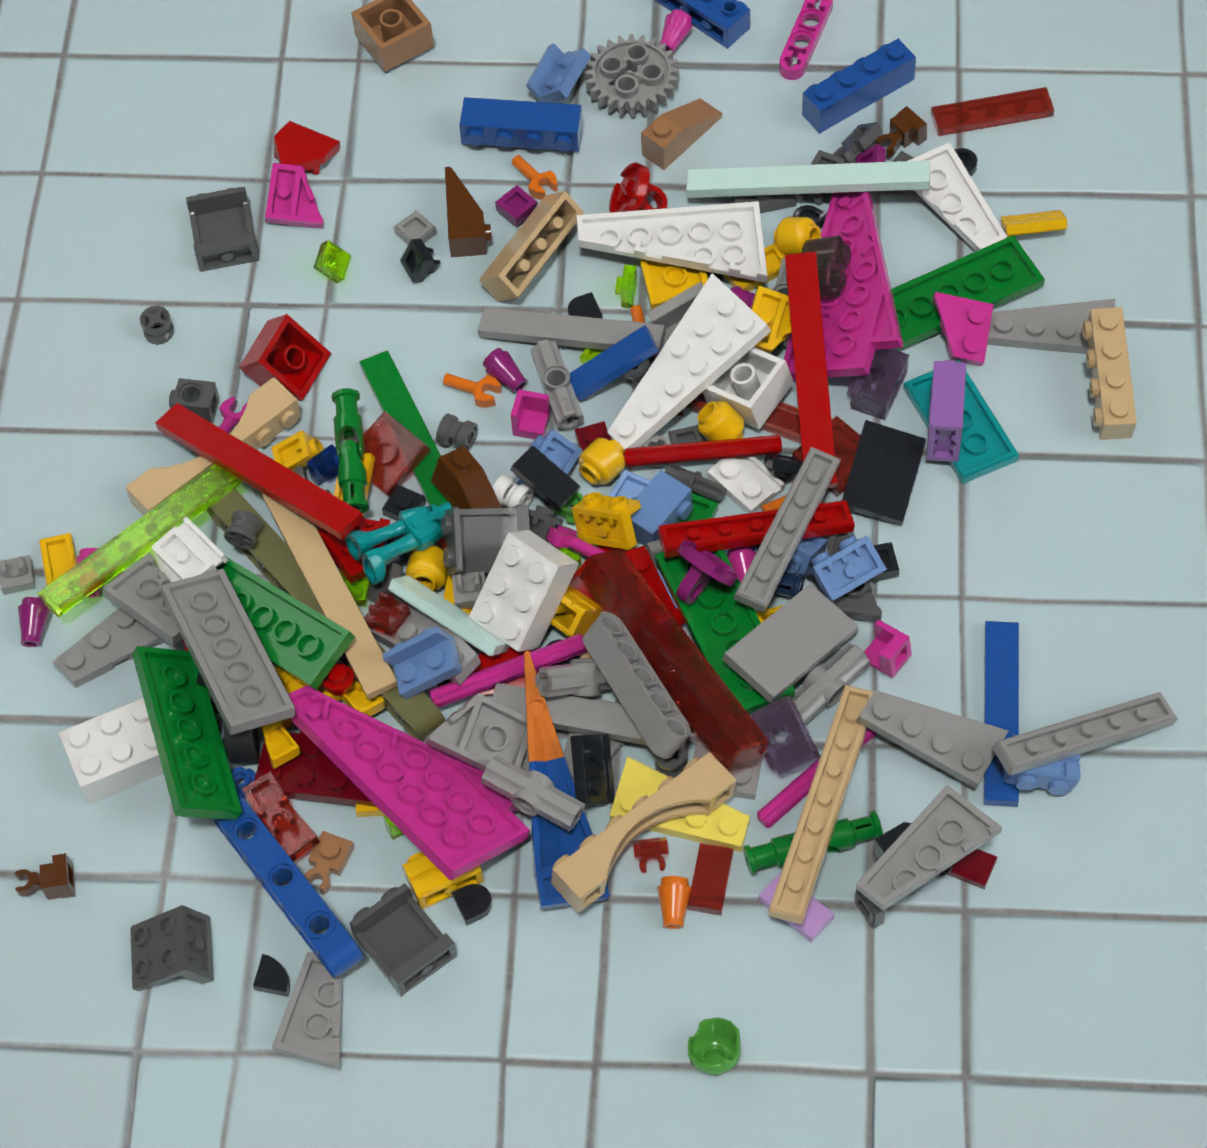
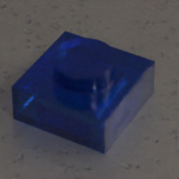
M332 444L307 462L310 478L317 486L334 479L338 475L339 459L336 455V448Z

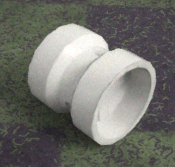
M506 474L501 475L493 486L501 506L504 505L511 508L515 505H530L534 490L525 484H516L515 479Z

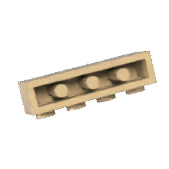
M566 191L544 196L479 279L480 283L498 302L519 298L530 281L541 271L544 263L558 249L565 236L573 230L577 222V215H583V210Z
M1122 307L1090 309L1087 321H1083L1082 330L1083 338L1088 340L1089 347L1086 350L1087 368H1091L1092 378H1090L1089 382L1091 398L1095 397L1096 408H1093V423L1095 427H1098L1100 440L1132 438L1137 421Z

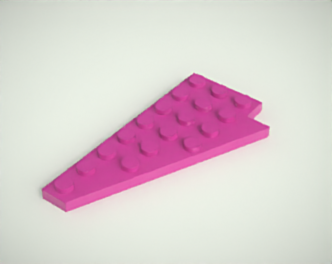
M871 192L833 193L821 231V242L816 249L828 378L869 375L875 350L902 348L903 340ZM791 333L783 360L786 361L793 380H796Z
M308 686L288 694L295 707V717L289 719L450 881L528 839L530 829L513 814L518 809L512 804L511 799L481 783L484 771Z

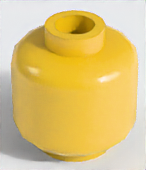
M787 217L776 228L774 241L783 255L814 252L820 245L821 231L816 223L808 217Z
M712 401L700 410L697 417L698 430L708 441L742 438L745 424L744 418L729 403L725 401Z
M597 438L579 455L580 474L593 485H606L610 483L625 468L623 447L614 439Z
M434 545L421 552L413 550L406 567L405 576H411L434 592L440 590L445 585L448 576V567H445L443 563V550Z

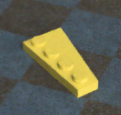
M627 756L609 815L610 821L617 815L623 817L631 811L634 803L645 795L650 797L658 791L659 785L668 776ZM723 803L709 815H688L672 818L655 824L647 830L742 852L750 824V816Z

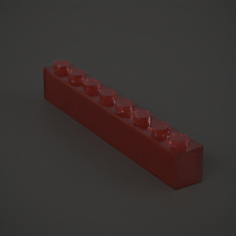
M616 549L591 555L579 577L604 611L611 612L622 620L680 712L714 757L729 772L755 765L770 741L623 550Z

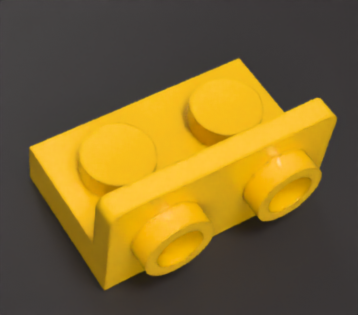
M599 492L585 495L583 500L572 507L578 538L589 544L630 550L637 545L631 515L641 508L640 501L627 499L625 496H605Z

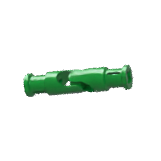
M343 388L336 390L331 395L332 402L336 406V416L333 419L336 455L339 459L338 485L342 489L343 501L364 514L369 510V503L365 500L364 489L367 486L366 469L360 459V456L363 458L364 455L362 417L358 414L357 407L360 393L358 390ZM348 438H357L359 444Z
M870 811L868 816L850 821L848 818L837 820L827 852H840L855 848L856 843L881 836L883 831L876 811ZM795 832L771 838L769 843L755 847L743 846L744 857L750 875H756L758 870L776 865L779 868L783 867Z

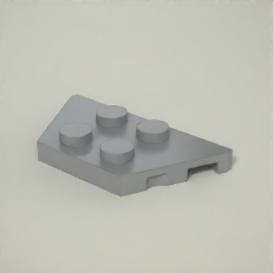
M480 693L469 699L429 734L424 741L482 771H485L490 760L497 755L522 770L529 772L526 716Z

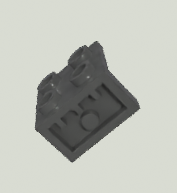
M181 905L131 927L133 990L142 991L177 976L185 977L200 984L213 980L210 916Z

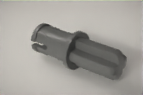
M670 463L665 470V473L691 488L694 494L717 503L722 502L724 499L726 488L721 484L702 477V473L699 471L694 473L673 463Z

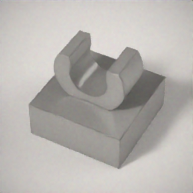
M30 555L0 561V585L4 595L36 589Z
M484 571L452 575L455 606L460 609L474 607L485 583Z

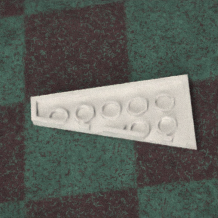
M759 201L577 215L578 241L581 248L767 283Z
M712 273L607 433L612 439L619 442L624 450L643 445L771 332L768 324Z

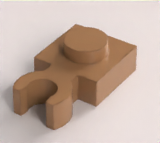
M321 832L308 858L309 865L314 868L308 870L304 875L310 884L316 879L322 880L319 887L321 894L325 895L330 890L331 882L329 877L331 873L341 876L355 848L354 843L331 833Z

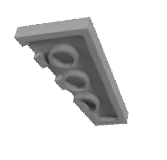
M395 596L368 623V627L375 640L390 648H393L394 645L400 642H406L420 635L423 630L438 627L453 636L462 672L448 678V680L457 685H460L481 663L478 655L461 637L398 596Z
M118 608L53 661V664L75 688H78L113 670L115 664L127 658L132 660V653L137 646L150 647L156 643L161 645L166 641Z

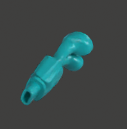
M445 502L439 506L430 504L429 507L410 508L400 511L399 520L385 527L366 532L361 530L352 531L345 537L348 551L356 561L362 559V566L367 579L371 584L377 585L385 579L386 564L393 558L412 550L424 551L443 536L441 519L445 515V510L452 506L449 502ZM400 535L404 536L385 546L373 548L388 539Z

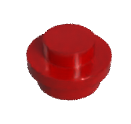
M335 664L322 681V686L332 695H344L354 684V672L347 665Z

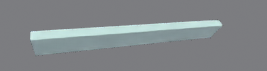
M930 160L688 169L686 191L687 198L930 189Z

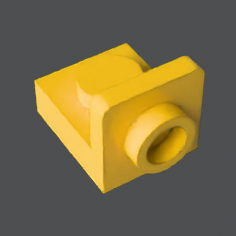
M303 430L271 447L274 460L290 470H294L298 465L305 467L310 463L319 469L326 466L323 458L325 450L321 441L316 437L313 438Z

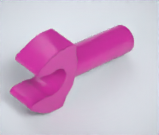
M231 397L224 401L219 407L221 416L224 417L219 428L230 434L234 426L239 423L247 403L240 412L233 413L237 407L236 398Z
M558 525L557 529L550 527L546 539L558 548L569 547L598 563L604 559L605 551L576 537L577 531L562 525Z

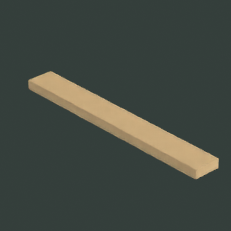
M261 493L323 615L349 630L355 636L345 650L344 655L367 699H372L398 687L391 668L383 660V653L314 523L266 494Z
M848 685L844 687L769 907V916L803 925L868 729L857 722L874 691Z

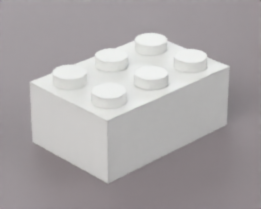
M530 530L508 532L468 618L517 652L539 648L579 563Z
M144 698L58 732L88 805L164 774Z

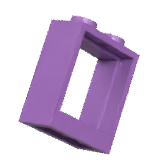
M953 360L934 361L926 460L958 462L963 428L966 363Z

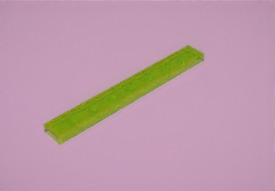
M214 464L38 592L40 600L59 618L152 549L151 546L174 526L179 527L184 522L183 519L185 517L191 521L244 481Z

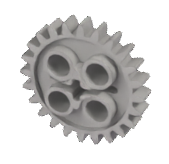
M630 34L628 40L624 41L621 36H618V43L608 39L607 48L598 45V54H590V61L587 62L586 71H584L586 90L590 92L591 100L598 99V107L608 106V113L619 109V116H622L625 111H630L631 117H634L636 111L640 110L645 116L647 113L646 108L650 107L653 111H658L657 103L666 106L667 97L673 98L674 89H678V80L680 79L678 60L673 59L672 50L666 51L665 43L656 46V38L645 42V35H642L639 40H635L633 34Z

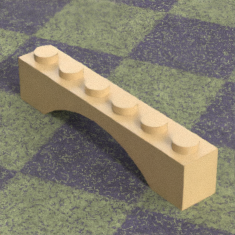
M273 377L249 395L246 409L239 423L230 434L258 450L260 447L268 445L276 435L284 429L292 427L302 417L298 400ZM200 456L182 464L150 468L125 488L131 504L155 527L160 522L171 518L175 511L184 504L195 500L200 492L208 486L219 482L227 471Z
M710 752L700 759L698 757L693 758L686 764L682 773L675 778L673 776L666 778L659 785L658 791L650 797L645 795L638 799L632 806L631 811L623 817L621 815L614 817L607 824L606 829L599 835L592 834L581 843L579 850L571 856L565 854L559 858L553 865L551 884L577 913L581 912L605 894L607 879L614 862L635 837L653 825L672 818L688 815H709L734 796L737 780Z

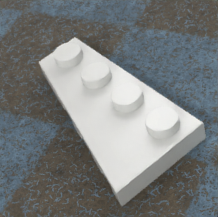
M950 142L908 160H930V189L914 191L975 251L1007 238L1006 233Z

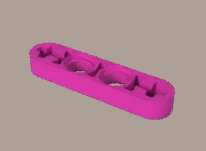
M805 0L780 56L779 72L783 78L797 80L805 74L832 12L833 0H822L819 10L816 9V3L820 0ZM807 19H814L819 23L815 26H807L803 22ZM799 40H805L809 45L800 48L795 46L794 43ZM794 57H796L797 64H794L793 67H788L792 65Z

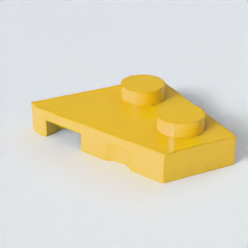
M758 286L751 310L768 324L771 332L754 347L771 354L792 333L789 297L774 290Z

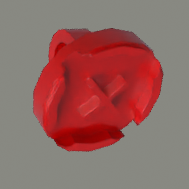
M637 162L629 164L621 172L620 176L624 178L621 184L616 183L614 185L609 201L610 213L665 209L668 206V200L663 190L649 183V169ZM647 196L654 198L657 204L656 208L650 206Z

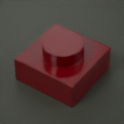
M605 421L574 429L577 444L583 451L597 438L611 440L610 435L607 433Z

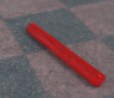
M779 435L634 447L624 450L626 466L632 467L766 455V452L779 454L782 451V440Z

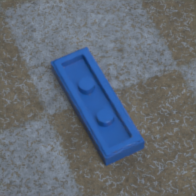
M642 326L570 372L572 387L580 401L659 352L647 326Z

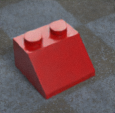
M288 314L267 320L238 368L260 387L275 377L298 401H302L331 352Z

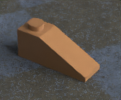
M699 98L661 114L641 132L642 156L665 170L722 118V112Z

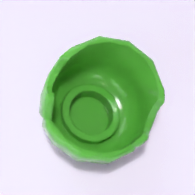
M720 1017L701 1021L696 1034L688 1039L687 1049L690 1063L698 1071L714 1076L731 1070L741 1057L739 1029L730 1020Z

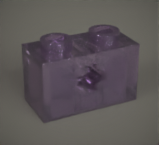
M894 349L875 350L869 375L858 376V378L853 377L849 384L847 395L851 396L850 409L886 421L908 373L909 354Z
M785 696L750 714L753 722L749 723L755 738L758 741H763L768 751L764 753V756L773 772L777 770L779 775H784L821 757L792 696ZM778 729L780 731H788L789 736L785 739L786 744L776 741V737L780 735Z

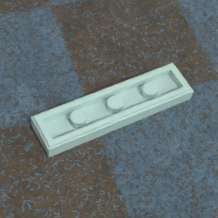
M406 575L391 580L388 587L389 591L491 657L507 652L509 645L468 618V613L411 576Z

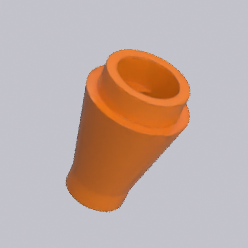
M662 877L661 885L657 886L663 917V927L667 929H681L684 927V917L691 887L688 886V879L685 877Z

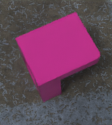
M518 389L511 411L513 436L535 439L539 434L544 436L551 417L549 395Z
M878 619L874 623L875 639L864 652L870 660V666L893 678L912 656L910 637Z

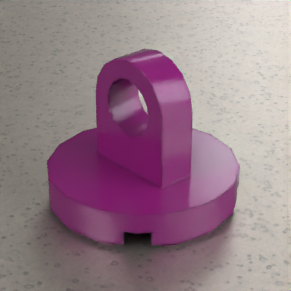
M683 540L677 549L681 556L693 564L676 592V596L686 604L693 603L701 595L711 578L728 586H733L738 578V573L734 572L730 565L710 551L704 550L699 552L696 550L697 544L690 540Z

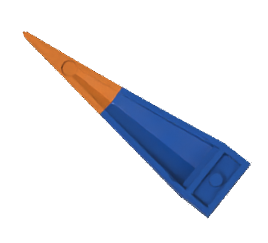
M526 650L524 653L529 771L535 770L543 773L554 783L555 788L576 799L574 782L545 698L540 696V692L535 685L536 671L530 652ZM583 811L578 823L570 832L538 814L531 816L533 872L540 910L569 906L570 904L551 884L553 865L559 858L565 854L571 856L579 850L581 843L592 835L586 815ZM606 884L605 894L594 902L609 899L608 884Z

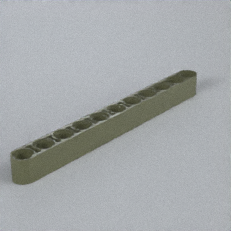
M229 487L205 504L207 512L224 533L227 527L232 525L230 519L234 511L245 510L257 515L262 520L263 526L260 532L255 534L257 541L252 549H239L272 585L323 615L287 544L234 487ZM377 642V644H378V646H379L381 652H382V653L386 652V651L383 649V647ZM343 653L342 656H341L339 659H340L345 665H347V666L350 667V665H349V663H348V661H347V659H346V657H345V655H344V653ZM388 664L389 667L391 668V670H392L394 676H395V672H394L393 666L390 665V664ZM398 687L379 695L385 700V709L410 736L420 741L425 739L445 721L439 708L423 691L408 699L399 695Z

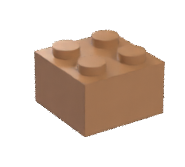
M374 0L351 12L355 36L384 72L434 47L431 23L412 0Z

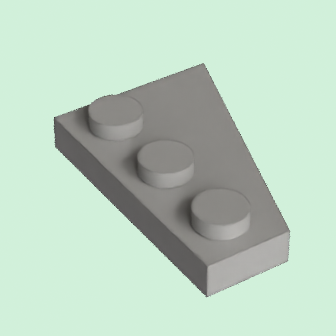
M307 952L272 1049L275 1053L340 1070L342 974L334 979L314 953Z

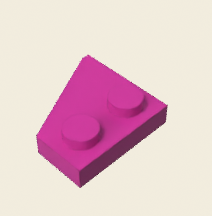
M935 292L932 301L937 306L940 315V327L943 335L947 338V349L951 360H960L963 363L982 366L985 361L994 304Z

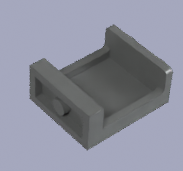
M245 187L200 193L186 198L194 239V251L200 272L259 261Z
M515 505L511 508L477 509L451 507L445 510V515L441 519L442 534L446 535L447 548L443 550V563L445 567H448V575L482 571L485 574H489L508 532L530 530L529 505Z
M406 883L398 888L393 887L386 891L380 901L370 908L365 907L359 910L349 923L353 937L401 997L457 957L455 943L447 933L443 935L412 897L410 888Z

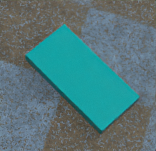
M933 371L903 383L905 393L927 429L929 425ZM967 371L958 462H948L961 484L1019 460L1018 452Z

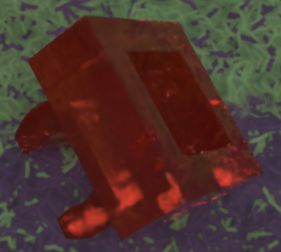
M380 592L378 594L380 598L374 605L370 604L369 612L364 619L369 628L393 636L411 611L407 604L395 600L389 594Z
M666 836L632 840L634 858L640 857L639 867L642 873H646V861L650 858L658 860L660 871L665 869L666 863L662 854H669Z

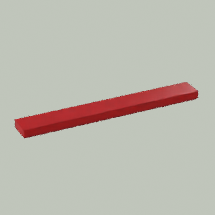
M816 251L785 255L804 462L811 447L834 457L835 449ZM837 471L828 488L838 487Z
M178 403L155 422L157 429L341 540L364 519L362 512Z

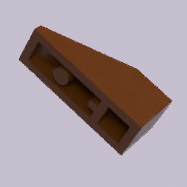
M445 167L448 240L451 257L487 255L486 243L492 242L491 224H485L483 211L451 167Z
M465 446L438 458L431 482L452 507H459L460 509L502 508L484 469Z

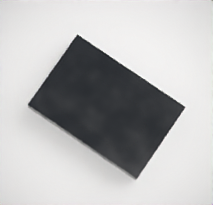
M865 420L842 500L847 501L850 511L901 526L908 507L926 438Z

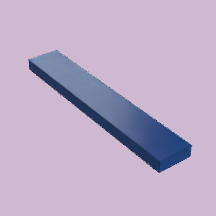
M985 621L984 723L1008 730L1004 739L1010 738L1013 735H1019V622ZM995 754L984 773V805L1018 807L1019 789L1016 788L1015 784L1004 782V767Z

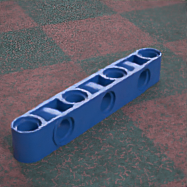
M237 793L242 810L237 820L213 819L214 823L328 973L335 979L363 960L362 952L244 798ZM250 835H254L253 837H251V838H249V839H245L246 837H248V836H250ZM290 881L287 885L280 886L282 883ZM321 929H327L324 933L316 934Z

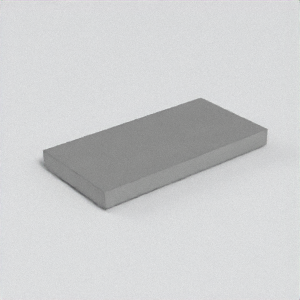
M810 583L726 651L722 660L766 700L772 703L855 634L859 626Z

